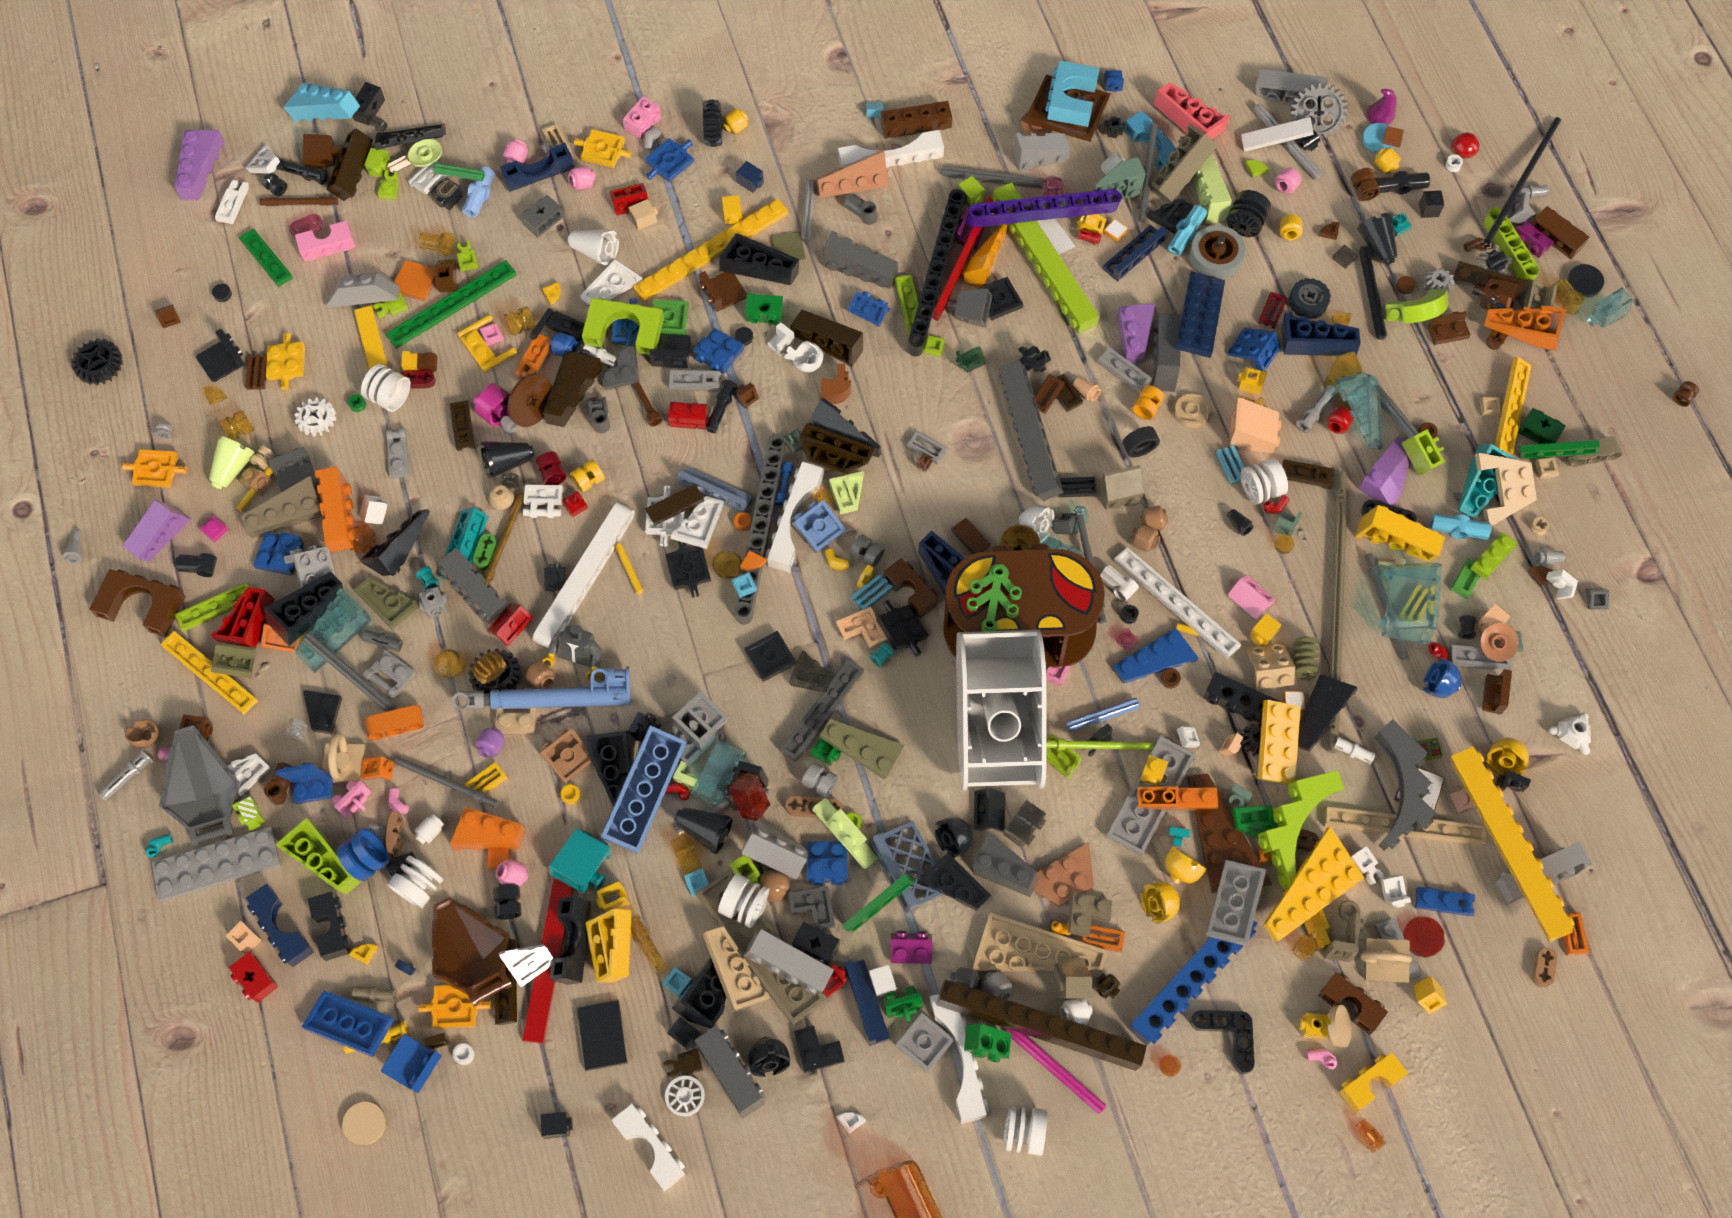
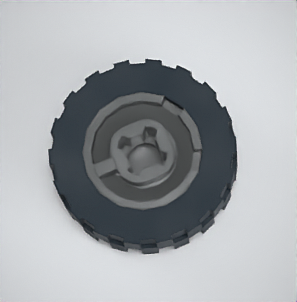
M1314 278L1301 279L1298 283L1294 284L1291 290L1289 306L1297 316L1315 319L1322 316L1327 310L1331 298L1330 290L1320 280H1315Z

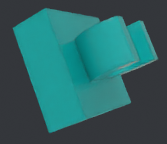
M1404 213L1392 217L1396 237L1410 230L1412 225L1408 222V217Z
M1168 826L1167 834L1174 835L1172 845L1181 847L1183 837H1190V829Z

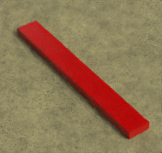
M987 197L985 203L993 202L994 200ZM973 227L934 310L932 319L940 320L983 227Z
M555 878L553 879L541 944L545 945L553 959L561 955L565 936L564 926L557 919L559 898L570 897L573 894L571 886ZM551 967L534 978L523 1042L544 1044L556 983V981L550 980Z

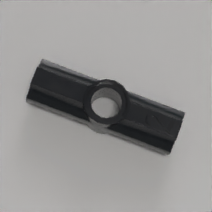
M1399 171L1393 176L1376 177L1375 179L1379 185L1380 193L1396 191L1397 194L1403 195L1411 190L1429 188L1430 175L1427 172L1408 174L1406 171Z

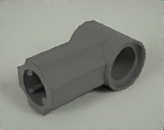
M854 193L846 197L844 207L861 217L865 224L871 225L877 221L876 205L873 202H866Z

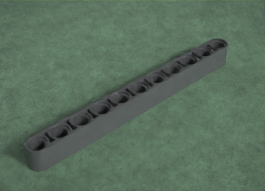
M778 433L771 435L768 439L745 557L749 551H752L765 558L775 507V497L778 492L781 467L786 451L785 438ZM769 476L774 477L773 479H767ZM764 493H771V495H769V496H765V495H763V494H764ZM762 509L768 510L767 512H760ZM758 526H764L763 529H757ZM761 543L760 546H754L753 544ZM763 566L750 569L749 571L742 569L741 575L749 572L755 578L753 581L757 591L751 593L749 598H739L737 594L735 617L739 624H749L753 619ZM742 611L748 612L746 615L739 614Z

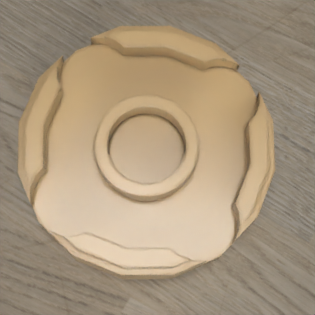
M1188 393L1177 399L1173 412L1174 417L1181 425L1188 428H1198L1208 421L1211 409L1210 404L1204 400V397L1195 393Z
M1333 1005L1328 1013V1019H1331V1024H1328L1329 1037L1332 1044L1337 1046V1048H1346L1351 1040L1350 1017L1343 1005Z
M371 1102L354 1104L343 1117V1133L350 1142L356 1145L363 1146L375 1143L385 1131V1114L378 1105Z

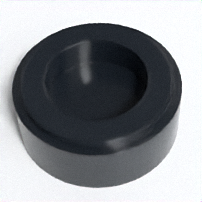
M218 284L213 288L212 294L216 301L226 302L231 298L232 291L228 285Z
M741 327L736 331L735 339L744 344V346L749 345L753 341V332L748 327Z

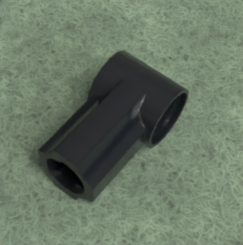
M202 553L200 556L179 554L175 560L176 570L178 572L196 573L202 577H212L217 557L208 553Z

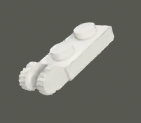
M232 180L216 212V221L234 224L245 195H247L249 189L248 182H242L239 191H237L239 187L238 180Z

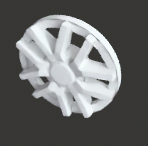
M677 1077L666 1088L665 1102L669 1110L675 1115L691 1116L698 1112L704 1103L705 1093L703 1086L694 1077ZM682 1080L681 1088L674 1084ZM685 1080H690L689 1087H684ZM693 1082H695L699 1086V1088L692 1089ZM671 1087L678 1090L676 1094L669 1092ZM701 1091V1096L694 1097V1092ZM669 1095L675 1097L671 1103H669ZM693 1100H701L697 1107ZM676 1102H679L680 1105L677 1107L676 1110H674L672 1106ZM690 1103L694 1107V1110L689 1112L687 1107ZM684 1106L687 1113H681L679 1111Z

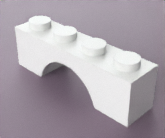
M631 1104L611 1121L626 1140L641 1138L653 1146L655 1160L650 1173L661 1188L666 1191L685 1175L682 1171L685 1166L678 1157L672 1158L669 1154L672 1149L665 1140L660 1142L656 1135L659 1132L652 1123L648 1125L645 1122L646 1114L640 1106L635 1108Z

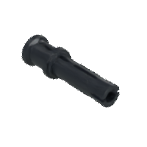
M279 159L280 162L276 166V170L302 176L306 181L313 180L320 185H324L327 181L328 173L325 169H315L311 165L305 167Z
M723 380L721 391L716 395L717 402L705 428L710 433H717L726 407L732 402L731 397L734 391L737 390L736 387L738 385L731 380Z

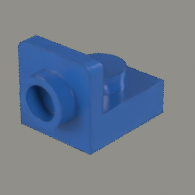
M1105 70V91H1122L1124 84L1122 70Z

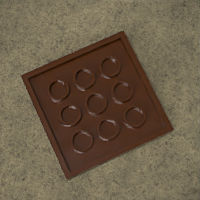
M1046 74L1026 116L1025 123L1091 142L1111 93L1095 89V92L1079 89L1063 91L1071 98L1093 102L1088 127L1047 119L1049 112L1045 110L1047 101L1051 102V100H1048L1049 91L1053 90L1050 89L1054 77Z

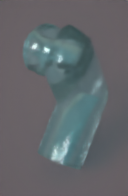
M1076 506L1074 512L1084 516L1086 525L1088 522L1087 509L1084 506ZM1077 521L1073 529L1075 533L1079 532Z

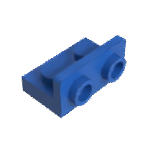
M856 291L847 311L880 327L887 311L890 312L891 310L887 306L888 303L881 299H878V301L871 299L873 295L865 291L862 294Z

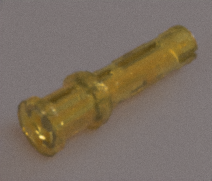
M637 914L631 917L632 939L634 942L639 943L656 974L660 975L668 969V966L649 937L650 931L645 929L640 920L641 916Z

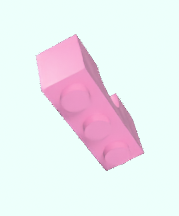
M347 220L330 225L331 233L325 239H317L313 230L296 234L299 252L304 262L355 248L352 231Z

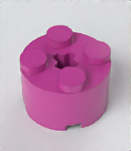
M495 383L489 384L481 394L474 398L476 414L493 427L497 425L501 427V419L504 416H509L508 400L510 393Z

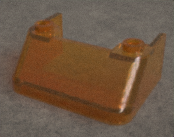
M913 1160L877 1170L854 1184L855 1188L869 1185L870 1191L875 1197L879 1199L886 1198L895 1218H943L920 1167Z

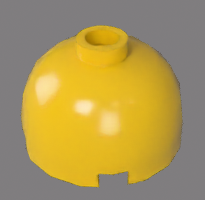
M1504 737L1498 739L1491 745L1487 754V764L1493 771L1501 775L1507 770L1521 775L1526 771L1529 762V753L1526 746L1514 738Z
M1173 846L1166 855L1165 868L1171 874L1169 878L1177 884H1180V882L1186 884L1194 883L1206 871L1203 865L1188 855L1181 853L1180 850Z
M1161 881L1145 885L1143 887L1145 890L1140 896L1141 904L1145 914L1149 915L1150 913L1153 918L1151 921L1160 924L1174 918L1180 906L1178 892L1169 883Z

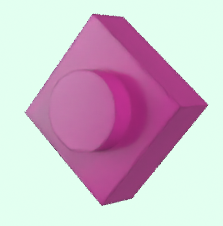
M212 516L200 530L215 543L228 531V528L216 517Z

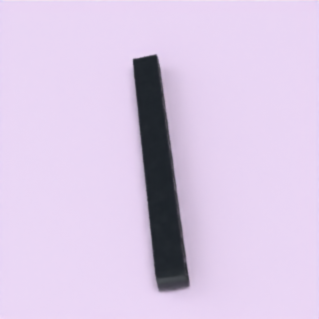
M953 189L948 197L908 340L907 351L911 356H920L924 350L954 242L956 228L959 224L964 205L965 194L960 189Z

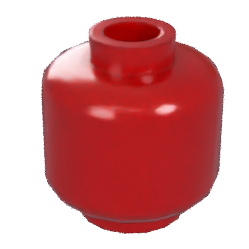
M1336 407L1328 416L1326 423L1333 433L1343 434L1353 424L1354 416L1349 409Z

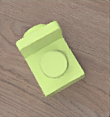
M681 761L679 766H676L672 775L673 780L696 793L699 788L697 777L691 773L684 774L687 767L686 763Z

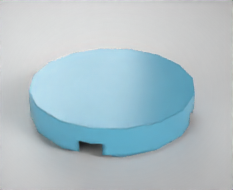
M1375 123L1365 129L1362 142L1367 150L1372 153H1379L1384 147L1386 149L1391 147L1394 150V146L1382 144L1386 127L1389 125Z

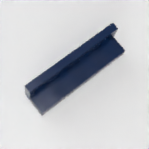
M1149 225L1105 263L1102 269L1118 282L1166 240L1168 230L1163 226L1157 230L1152 225ZM1151 232L1153 235L1146 239V235ZM1135 244H1141L1137 249L1134 250ZM1124 254H1130L1124 260H1122V256ZM1111 265H1117L1114 271L1109 268Z
M851 960L845 961V970L869 1045L872 1046L890 1040L865 960L851 963Z

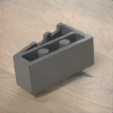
M988 832L972 866L974 874L1031 897L1038 881L1037 871L991 832Z

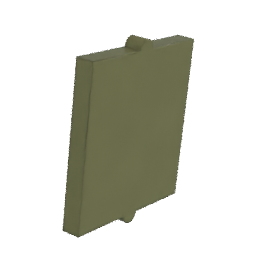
M785 232L781 235L772 236L774 249L799 260L805 259L800 232L788 234Z

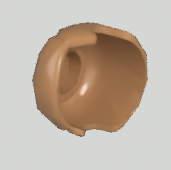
M147 719L135 721L133 727H127L125 730L127 741L138 748L151 746L159 735L157 725Z
M770 869L765 871L760 877V890L764 886L769 888L767 898L769 902H779L785 899L790 891V882L786 874Z

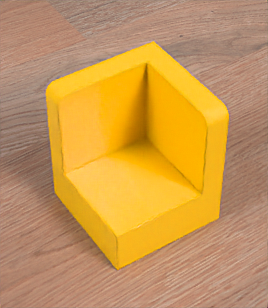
M1431 975L1413 986L1417 1002L1429 1014L1447 1005L1443 988Z

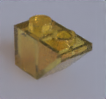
M1355 352L1337 356L1324 382V388L1327 385L1337 387L1342 383H1352L1358 380L1362 367Z

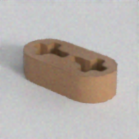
M1543 948L1535 956L1533 981L1540 988L1548 987L1554 982L1557 954L1553 949ZM1544 954H1547V957L1551 959L1546 965L1545 958L1542 957ZM1545 970V977L1548 978V980L1542 982V978L1539 976L1543 974Z

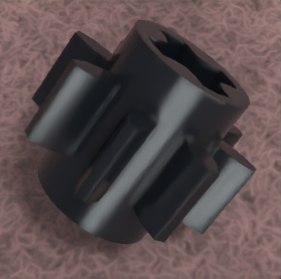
M1112 116L1109 120H1105L1103 132H1107V137L1116 139L1119 135H1123L1125 123H1121V118Z
M1313 130L1314 135L1302 137L1298 140L1304 151L1311 150L1312 152L1319 148L1317 144L1320 142V138L1316 131Z
M1495 249L1487 253L1488 258L1485 259V262L1490 271L1495 270L1499 273L1506 269L1505 264L1508 263V259L1503 251L1498 252Z

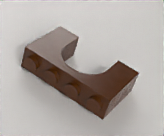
M109 569L89 610L96 617L114 622L123 602L128 597L137 593H148L152 596V605L142 625L150 633L167 637L176 618L175 614L179 612L185 599L181 589L175 585L166 586L155 579L152 581L146 580V578L138 574L132 576L120 569L117 571Z

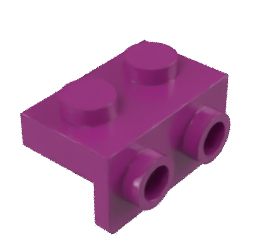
M903 930L891 933V963L932 964V934H928L926 931L908 933Z

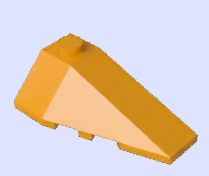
M1002 224L970 258L968 265H964L962 271L964 283L979 288L986 285L1006 235L1007 224Z

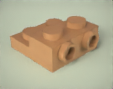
M566 728L556 734L558 739L553 743L550 740L540 747L542 751L539 753L564 784L592 763L587 746L572 728L568 731Z

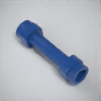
M783 462L781 467L782 478L779 493H776L775 504L777 506L783 507L785 500H787L786 491L789 476L792 475L794 466L790 462Z

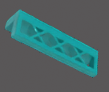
M475 507L461 510L445 556L457 548L472 564L473 555L489 516ZM440 573L438 574V577L441 578V579H447V578H448V577H445V578H444Z

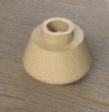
M497 485L492 488L488 500L493 508L503 510L512 505L514 494L508 487Z

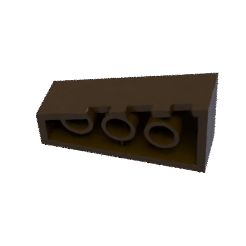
M801 310L790 325V330L794 332V337L804 342L809 341L818 345L822 352L851 367L863 352V332L811 312Z
M565 351L543 412L546 424L565 427L575 412L576 406L583 400L586 391L593 385L594 379L603 370L600 358Z

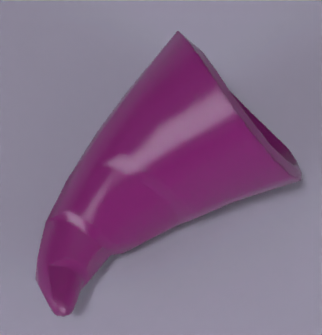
M1382 89L1383 97L1369 106L1366 114L1373 124L1384 123L1389 125L1395 118L1397 97L1393 90Z

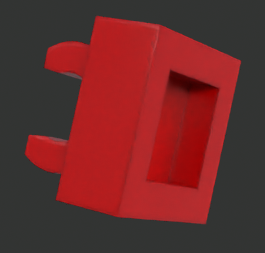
M578 491L562 500L572 517L588 509V505Z

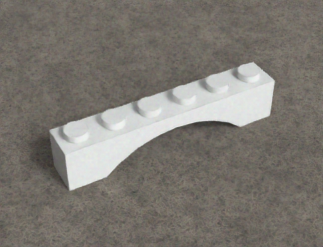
M940 130L924 132L906 146L884 151L886 167L943 157L944 144ZM856 145L838 148L840 167L860 160L877 151L864 149Z
M805 462L801 463L800 468L797 467L794 475L795 483L791 484L789 488V500H785L783 505L784 514L779 516L777 522L778 530L772 535L771 549L768 548L765 558L768 561V567L790 573L795 559V548L790 536L793 517L800 506L819 491L824 477V468Z
M939 994L930 996V1004L934 1020L955 1039L954 1042L958 1047L962 1060L963 1082L956 1099L960 1123L963 1124L986 1118V1112L989 1111L986 1098L982 1099L981 1091L984 1090L982 1080L976 1076L975 1070L978 1069L976 1057L971 1056V1052L964 1051L966 1018L958 1012L937 1006Z

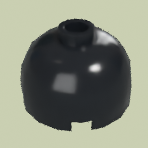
M950 816L936 822L938 829L935 830V837L942 851L946 849L953 858H956L969 850L973 840V831L966 821L960 817Z
M763 1037L750 1048L748 1064L750 1072L754 1076L766 1077L765 1073L773 1071V1075H777L790 1066L789 1051L786 1045L778 1039Z

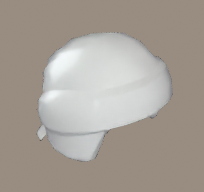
M809 341L803 342L796 350L789 346L786 350L788 354L784 356V359L793 360L794 366L806 373L818 369L823 361V352L820 347Z

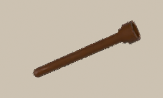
M640 382L633 383L632 385L647 412L646 419L649 425L655 427L661 424L663 418L659 412L653 409Z

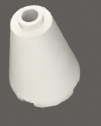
M574 230L568 236V243L571 248L605 266L611 264L609 262L611 258L615 259L619 248V239H616L615 235L617 234L613 230Z

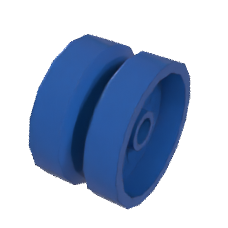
M365 828L358 830L351 836V839L345 840L337 847V855L342 866L351 876L359 881H366L390 861L387 848L381 839Z

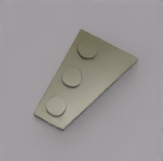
M369 577L354 589L355 593L391 630L420 607L419 601L412 600L400 592L391 590L388 586Z

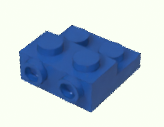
M713 328L706 338L703 337L693 349L694 358L699 363H705L710 366L713 371L725 374L744 349V344Z
M265 532L253 566L255 569L291 576L293 570L296 569L295 563L285 564L284 556L290 555V551L301 549L303 551L304 543L298 535L283 532L279 535Z
M807 841V883L819 886L823 885V883L843 885L844 882H848V854L844 845L840 841Z

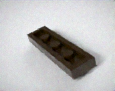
M1462 261L1458 262L1453 276L1454 279L1486 286L1491 278L1518 284L1516 297L1521 299L1524 298L1529 285V281L1490 271L1489 269Z
M510 939L508 950L516 949V940ZM507 966L506 975L512 987L507 990L504 988L495 993V1025L499 1026L517 1022V980Z

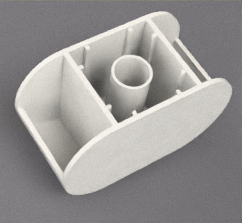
M1041 631L958 632L956 643L957 740L962 791H967L968 786L1037 784L1038 788H1044L1046 781V664Z

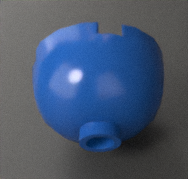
M1440 658L1438 659L1440 662L1438 664L1433 663L1424 678L1427 686L1426 688L1423 687V690L1433 697L1447 698L1460 689L1461 674L1455 664Z

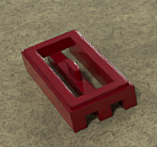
M1270 292L1258 323H1265L1267 327L1271 325V328L1275 329L1287 297ZM1272 297H1274L1276 299L1271 308L1269 316L1266 319L1264 318V316L1269 307ZM1282 300L1275 320L1272 321L1271 318L1278 304V301Z

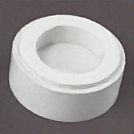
M467 1043L456 1045L452 1052L454 1061L459 1065L469 1064L475 1055L474 1049Z

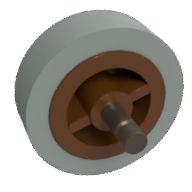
M1219 225L1206 227L1200 230L1193 239L1190 250L1191 264L1197 272L1219 279L1231 277L1242 265L1246 250L1245 243L1242 237L1231 228Z

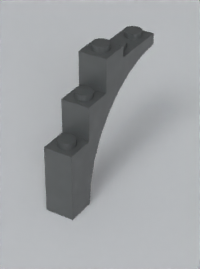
M1393 719L1375 736L1376 741L1386 751L1394 766L1400 791L1399 808L1395 822L1388 835L1378 845L1383 851L1388 847L1393 849L1401 841L1399 837L1402 834L1407 836L1413 829L1417 832L1422 827L1427 829L1434 822L1432 818L1436 814L1423 800L1430 792L1428 787L1432 782L1418 770L1426 762L1424 757L1428 753Z

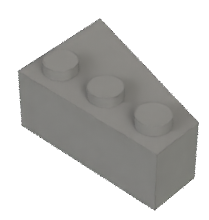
M1016 133L1014 157L1019 171L1030 170L1040 166L1044 167L1068 161L1070 147L1065 133H1045L1044 136H1036V133H1031L1030 136H1022L1021 133Z
M755 818L745 837L741 853L795 879L798 878L808 857V851L802 845L796 844L757 818Z

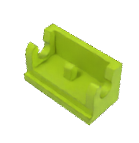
M1051 733L1047 740H1055L1057 737ZM1046 748V762L1067 779L1079 767L1082 757L1072 749L1055 750V748Z

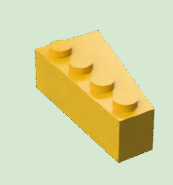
M1377 505L1360 518L1355 534L1356 538L1361 539L1364 536L1370 538L1371 543L1378 545L1379 542L1388 544L1389 549L1395 551L1405 550L1407 555L1428 562L1440 556L1445 539L1437 531L1430 530L1420 523L1413 522L1405 518V516L1396 514L1387 507Z

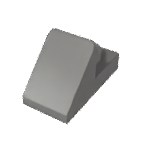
M1526 191L1516 198L1509 210L1508 219L1510 222L1523 224L1537 216L1529 206L1530 196Z

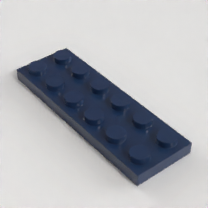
M1190 272L1175 349L1211 358L1225 280Z

